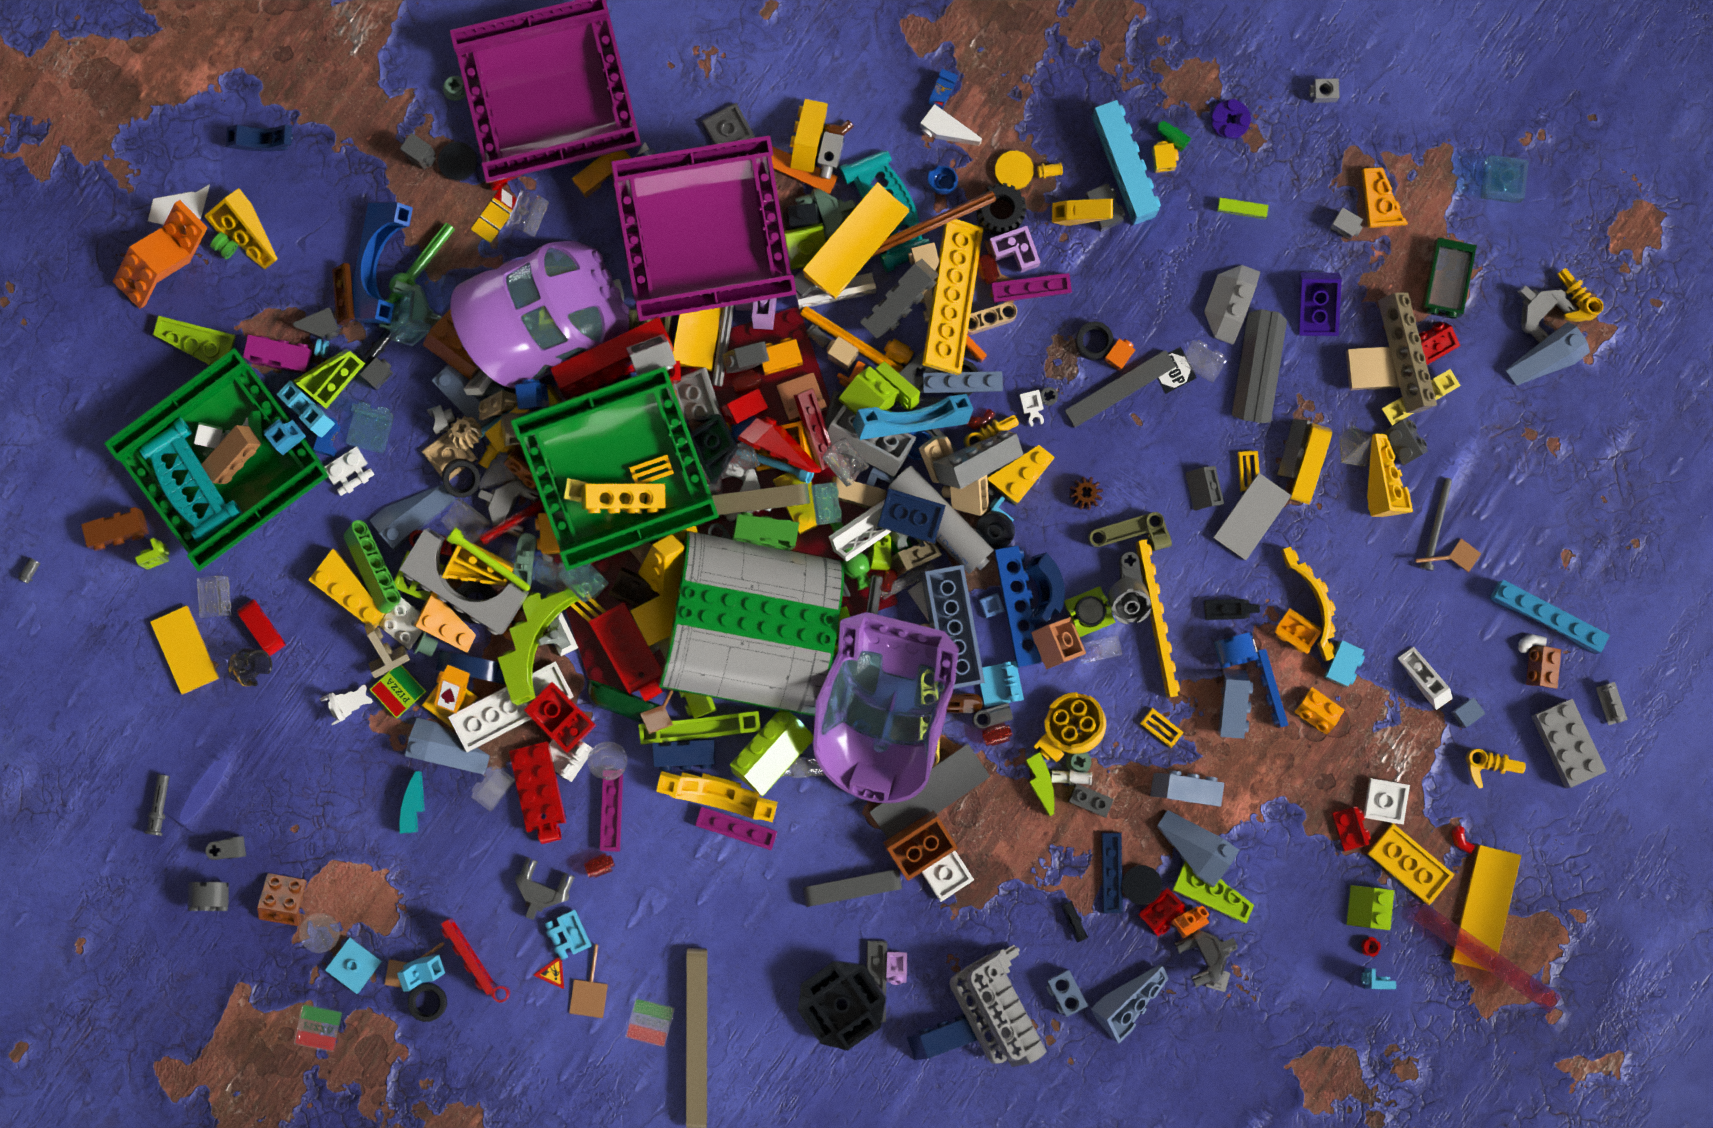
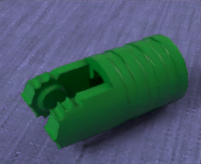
M1165 121L1160 122L1158 125V132L1166 138L1167 142L1173 143L1174 147L1180 152L1185 149L1192 139L1177 127L1174 128Z

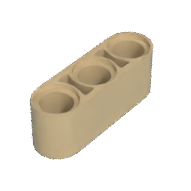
M1008 302L970 314V320L975 322L976 327L968 329L967 334L973 335L1013 322L1017 315L1016 306ZM1006 308L1011 309L1013 316H1004L1003 310ZM990 314L994 317L995 321L987 323L984 320V316Z
M833 477L828 496L836 500L871 509L886 498L887 491L845 478Z

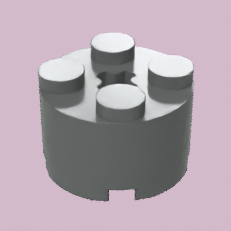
M1125 576L1111 587L1108 593V600L1114 617L1123 624H1130L1129 622L1139 623L1148 617L1151 612V600L1143 582Z
M188 882V911H228L229 883Z

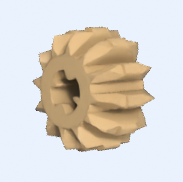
M465 415L462 420L457 418L456 423H451L452 428L448 430L450 442L456 448H462L465 451L468 447L473 448V444L479 443L478 438L483 436L480 424L474 418H468Z

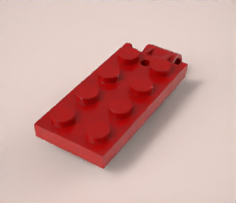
M624 602L589 621L629 694L638 689L644 701L647 702L663 693L656 681V678L661 676L662 669ZM643 672L644 677H639V673Z
M549 742L509 751L526 832L538 829V838L541 844L561 840L562 835L558 824L566 823V817Z
M453 918L441 924L443 935L447 940L451 939L454 943L452 946L457 956L461 955L465 960L463 965L468 973L472 972L476 977L474 982L480 990L483 989L487 995L490 994L497 1002L506 1001L510 997V989L505 985L496 986ZM499 988L506 991L505 999L497 997V990Z

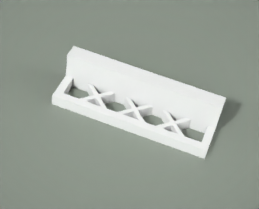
M872 273L855 276L836 299L817 286L804 298L798 293L796 297L799 309H803L805 306L813 307L876 293V285Z
M885 499L829 536L835 553L848 561L892 532L885 529L876 530L879 528L877 524ZM864 537H869V538H868L867 540H865V541H860V540L863 539ZM848 548H853L847 553L844 552Z

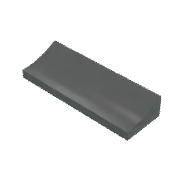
M966 744L932 768L928 782L919 794L902 802L882 803L871 810L870 814L889 839L932 810L936 814L991 776L970 745Z

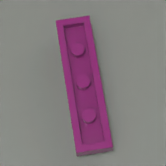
M1069 273L991 283L993 303L1072 293Z
M603 771L600 851L620 852L623 771Z
M701 807L695 825L771 851L778 832Z

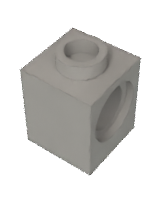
M1315 79L1309 87V95L1313 97V103L1337 102L1339 99V79ZM1320 87H1325V88H1327L1328 94H1327V95L1322 94V93L1319 91V88H1320Z
M1342 208L1330 228L1350 240L1354 235L1356 237L1359 235L1363 228L1360 225L1363 219Z

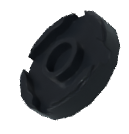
M451 142L444 146L438 157V166L442 174L449 180L456 182L465 181L473 175L478 164L477 155L472 147L462 142Z
M989 511L979 518L976 532L989 546L995 549L1006 548L1013 541L1015 526L1007 515L999 511Z
M1137 865L1125 874L1122 881L1123 892L1132 903L1149 905L1160 897L1162 880L1159 873L1152 867Z

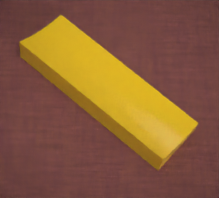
M877 182L803 269L804 277L836 299L909 213V209Z
M723 307L679 315L673 355L675 361H680V367L693 369L707 368V371H712Z
M1478 845L1451 962L1494 972L1522 855Z

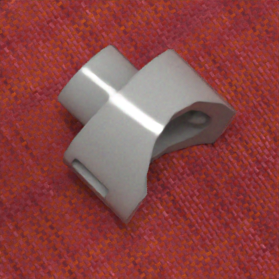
M442 405L427 409L428 414L435 419L433 430L436 435L450 429L449 423L456 421L451 408L444 410Z

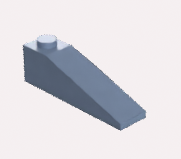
M1568 321L1510 365L1505 371L1515 385H1520L1574 365L1590 353L1588 342L1578 327Z
M448 365L432 382L466 417L474 418L481 428L498 418V415H493L485 420L479 419L480 412L478 408L480 401L488 398V396L466 395L464 388L470 380Z
M440 485L383 508L370 519V522L393 550H397L409 540V536L413 531L421 530L456 499L448 493L443 485Z
M417 718L405 752L406 757L483 775L486 774L490 755L479 748H475L467 753L458 735L437 722Z
M1169 810L1166 811L1157 825L1169 843L1174 845L1179 851L1181 858L1191 866L1192 872L1196 877L1212 888L1227 871L1240 851L1225 839Z
M1160 964L1108 993L1091 1008L1097 1022L1116 1043L1119 1044L1133 1031L1136 1026L1134 1022L1140 1013L1144 1015L1147 1010L1145 1007L1149 1000L1157 996L1168 980L1164 967Z

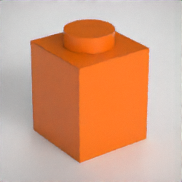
M1119 338L1104 361L1120 372L1134 353L1135 349L1132 348L1134 345L1126 339L1121 340Z

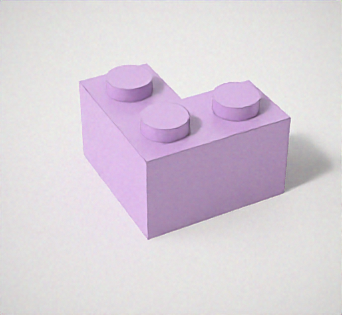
M1028 226L990 238L989 245L995 261L1014 255L1020 273L1039 267L1040 260Z
M777 298L735 305L736 310L752 311L753 329L773 330Z

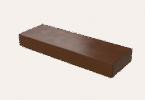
M343 263L332 269L338 325H344L355 319L350 264Z

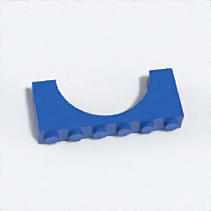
M398 202L368 203L352 283L354 321L360 323H391L394 304L386 302L381 297L376 283V270L380 254L389 238L398 230L409 227L413 210L410 206Z

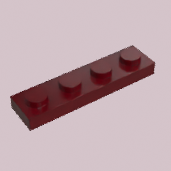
M807 389L793 395L815 463L821 470L837 464L838 462L814 389Z

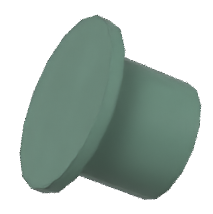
M451 76L444 82L443 92L449 100L459 101L466 96L462 77Z
M423 631L413 654L419 651L431 657L438 641L426 636V632Z
M1087 752L1081 754L1069 753L1066 758V767L1069 771L1072 769L1074 772H1088L1091 767V757Z

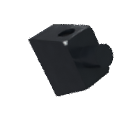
M816 203L788 206L783 212L785 231L822 223L821 212Z

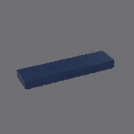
M1101 833L1102 913H1123L1122 833Z

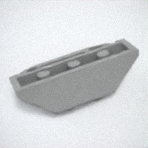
M1240 265L1217 275L1204 310L1214 338L1232 345L1234 344L1255 292L1260 271Z

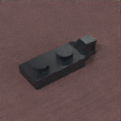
M1245 599L1204 600L1205 621L1250 618V613L1260 612V604L1249 605V600Z

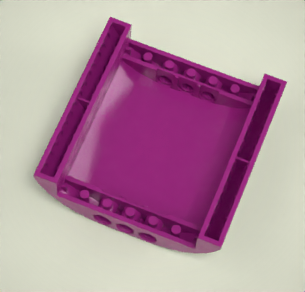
M574 0L450 30L483 161L482 167L486 183L641 146L606 0Z
M770 135L611 162L623 244L639 321L797 294L794 275L790 271L771 158L773 150Z

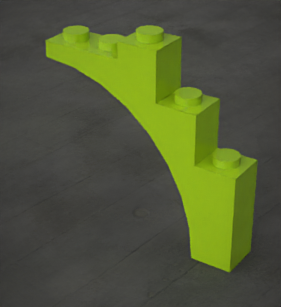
M578 585L568 586L565 588V591L560 593H550L546 596L547 598L537 592L529 593L522 604L527 622L521 621L516 623L515 627L509 628L516 651H506L503 653V656L498 657L511 701L517 706L536 698L533 687V663L538 647L537 640L543 636L548 626L562 611L571 604L586 597L584 590Z

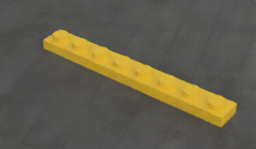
M1146 539L1136 542L1135 545L1142 580L1151 600L1150 619L1166 698L1178 696L1180 687L1178 680L1174 678L1173 672H1176L1174 661H1171L1170 658L1172 647L1170 641H1167L1166 638L1168 628L1162 618L1164 608L1162 602H1159L1158 599L1160 588L1154 579L1156 568L1154 563H1151L1152 549L1151 545L1147 544Z

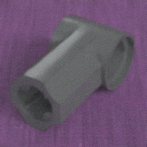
M1005 703L975 713L972 718L973 726L981 730L1013 720L1009 704ZM978 715L986 717L987 722L985 725L978 724Z

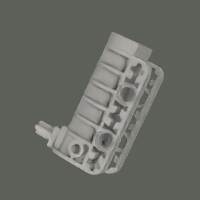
M1014 944L1005 950H997L990 955L982 957L950 979V987L988 1060L992 1064H999L1008 1059L1011 1067L1030 1064L1046 1053L1040 1037L1007 976V973L1010 972L1008 967L1012 965L1010 960L1018 956L1020 951ZM958 980L962 981L960 987L957 986ZM967 996H970L973 1000L971 1007L966 1002ZM977 1016L981 1017L979 1022L976 1021ZM986 1031L991 1034L990 1042H987L985 1038ZM996 1051L999 1052L998 1058H995L994 1056L996 1054Z

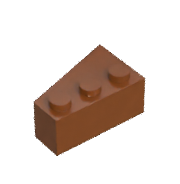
M136 507L130 508V512L121 514L118 512L108 518L102 517L81 524L87 548L94 549V551L103 550L106 548L105 545L113 544V546L125 544V540L128 539L133 541L142 540L144 535L149 534L144 511Z

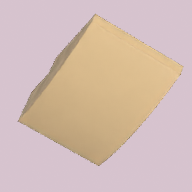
M1390 347L1359 348L1346 351L1350 391L1400 387Z

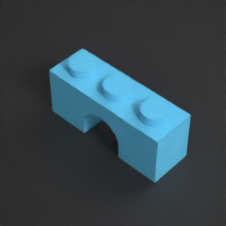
M291 380L277 393L279 398L300 416L301 421L321 438L335 425L328 415Z

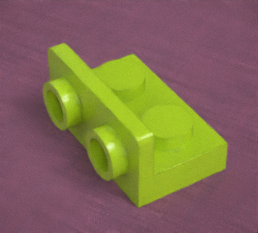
M155 538L150 539L154 550L146 549L141 551L139 556L135 557L137 564L146 570L169 561L168 555H170L167 545Z

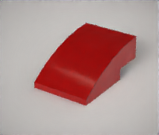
M553 682L524 709L568 754L597 726Z

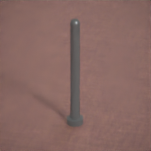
M1445 478L1425 558L1434 557L1452 484L1450 478ZM1433 561L1421 563L1420 569L1433 571Z

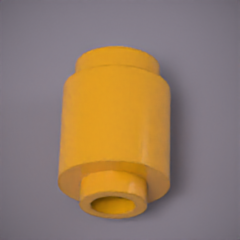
M895 338L893 341L889 340L884 348V351H886L885 356L901 365H908L914 354L911 347Z

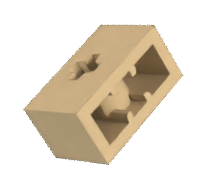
M838 336L836 341L832 339L827 347L828 359L848 371L857 358L859 349Z

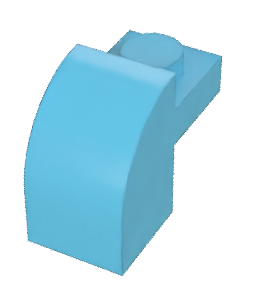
M432 955L403 965L404 969L397 973L403 992L412 990L420 983L435 981L445 974L440 956Z

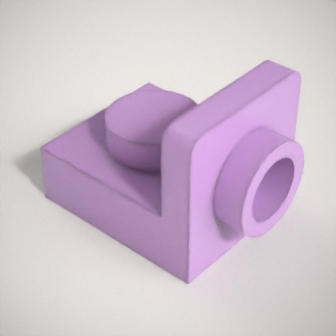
M887 952L886 982L894 985L906 983L907 953Z

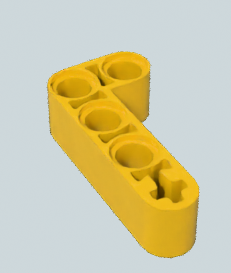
M1314 423L1311 424L1297 478L1291 490V500L1310 504L1332 437L1331 428Z

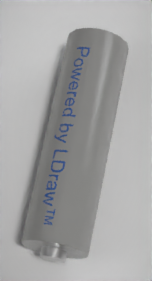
M912 466L906 468L889 485L888 488L946 505L936 541L960 565H964V570L968 574L976 568L981 570L989 562L987 557L994 550Z

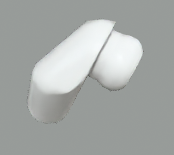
M1528 634L1519 641L1518 650L1521 653H1527L1533 645L1545 646L1547 637Z

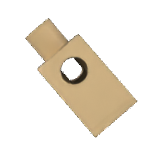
M987 475L962 489L943 486L942 496L951 498L953 509L981 516L989 510Z

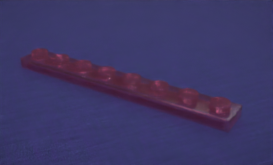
M1424 903L1415 916L1414 920L1547 1012L1551 1013L1561 999V996L1426 903Z

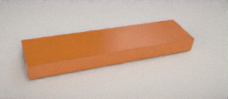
M772 146L773 156L771 158L774 170L808 186L819 188L831 194L838 176L831 174L830 180L819 177L821 168L817 166L814 168V173L790 168L792 155Z

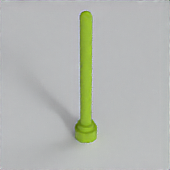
M455 527L448 535L446 540L449 543L461 545L519 588L529 591L530 585L463 538L464 535L461 534L462 531Z

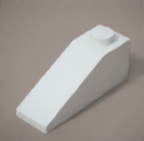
M935 104L920 124L922 133L930 138L933 136L940 140L979 146L982 142L981 137Z
M1415 647L1398 657V660L1420 691L1436 710L1452 699L1451 690Z

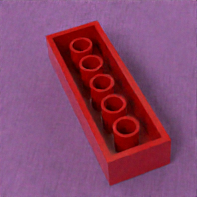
M657 317L550 369L565 400L581 396L585 392L595 391L604 383H612L623 374L629 375L631 372H634L635 370L627 352V347L664 334L672 351H674V348L660 318Z

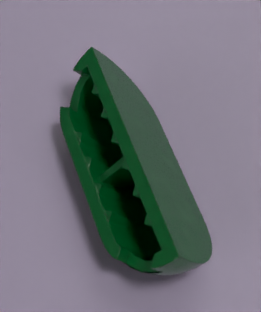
M589 679L587 685L589 699L594 705L640 723H644L640 713L662 706L649 700L645 702L641 697Z

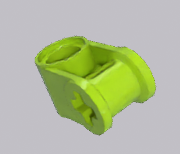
M889 534L868 547L867 558L869 559L870 569L890 570L892 557L891 537Z

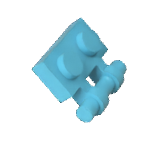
M576 909L558 917L557 920L560 926L556 928L552 921L545 923L546 934L548 938H551L555 946L554 951L556 954L558 953L561 960L568 958L565 951L568 948L571 949L574 955L592 946ZM562 931L567 940L564 944H562L557 934Z

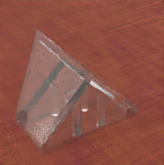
M1355 425L1351 426L1339 437L1341 463L1366 467L1370 464L1372 439Z

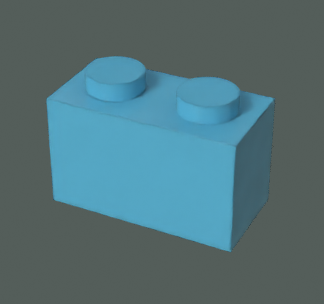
M1343 640L1339 641L1335 654H1333L1334 658L1331 659L1323 678L1343 687H1348L1349 684L1353 685L1357 676L1355 670L1357 666L1360 667L1365 658L1362 655L1364 650Z

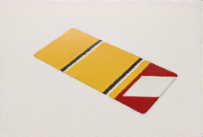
M500 188L471 230L491 243L520 201Z

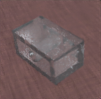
M494 765V767L489 766L483 774L485 779L482 783L477 782L471 790L473 792L471 797L489 811L494 810L515 782V778L498 765Z

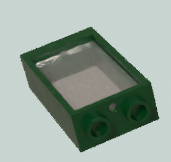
M1440 237L1434 241L1422 310H1426V313L1431 315H1438V313L1446 314L1445 317L1450 319H1457V317H1461L1464 314L1477 245Z

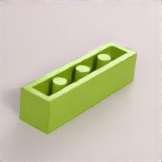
M1219 198L1217 212L1266 219L1269 205Z

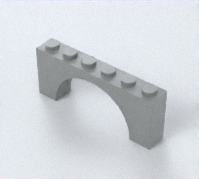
M430 528L424 529L400 568V571L404 572L403 576L411 581H418L421 583L420 587L430 592L432 590L438 594L437 598L443 602L449 601L457 611L461 613L466 612L474 622L478 624L483 623L491 633L495 635L503 634L529 592L522 590L511 582L499 595L493 598L477 600L462 596L447 583L445 578H442L440 552L445 538Z

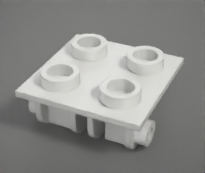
M402 597L396 607L386 614L378 625L408 650L411 649L423 632L414 626L420 611Z
M553 739L549 744L555 771L570 782L573 781L594 750L583 741L578 743L569 754Z

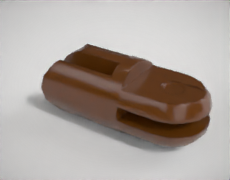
M952 693L946 713H976L983 706L982 698L974 693Z

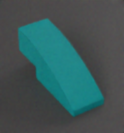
M420 771L414 773L404 794L399 820L400 834L418 832L417 812H425L422 772Z

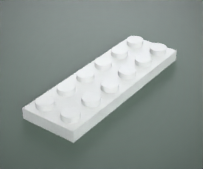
M556 661L533 673L535 697L551 682L557 685L570 699L574 697ZM505 687L449 716V719L468 753L531 720L532 718L524 709L533 700L517 706L511 701L508 689Z

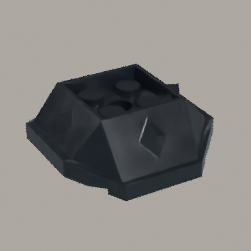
M834 960L801 983L798 1012L820 1044L848 1051L881 1028L887 997L864 964ZM845 999L848 1003L847 1008H841L838 1000Z

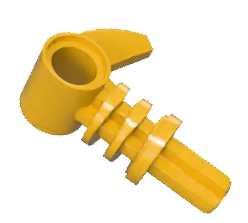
M1566 268L1557 274L1568 289L1565 293L1567 295L1572 294L1573 297L1571 299H1576L1578 301L1576 305L1579 306V311L1564 314L1565 320L1573 322L1593 320L1602 312L1603 302L1599 298L1589 297L1591 293H1586L1585 290L1587 288L1581 287L1583 284L1582 280L1577 282ZM1589 306L1594 309V312L1589 309Z
M1011 415L1000 422L995 419L992 421V426L987 424L986 429L980 428L978 433L967 434L963 441L964 446H971L969 439L972 436L977 437L978 442L997 435L1000 431L1010 430L1018 426L1019 423L1016 416Z
M1481 749L1470 750L1465 757L1470 777L1477 788H1483L1480 775L1482 769L1489 770L1492 767L1493 771L1499 769L1501 774H1505L1506 771L1523 774L1526 768L1524 762L1511 760L1507 754H1503L1500 757L1496 753L1493 756L1492 752L1486 754ZM1474 753H1478L1481 757L1478 764L1472 760Z

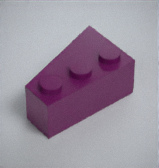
M248 335L243 358L250 364L305 374L310 370L313 351L308 349V345L297 343V345H291L285 340L278 339L274 341L264 336Z

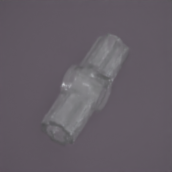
M798 757L781 777L809 778V776L826 775L816 759Z

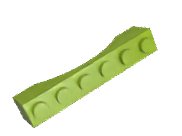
M759 711L672 721V726L650 734L645 724H639L641 745L761 731Z

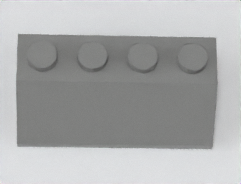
M843 405L828 429L831 443L895 477L917 437L904 433L859 440L853 427L856 415Z

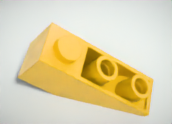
M1113 199L1067 200L1052 203V223L1071 226L1112 219Z

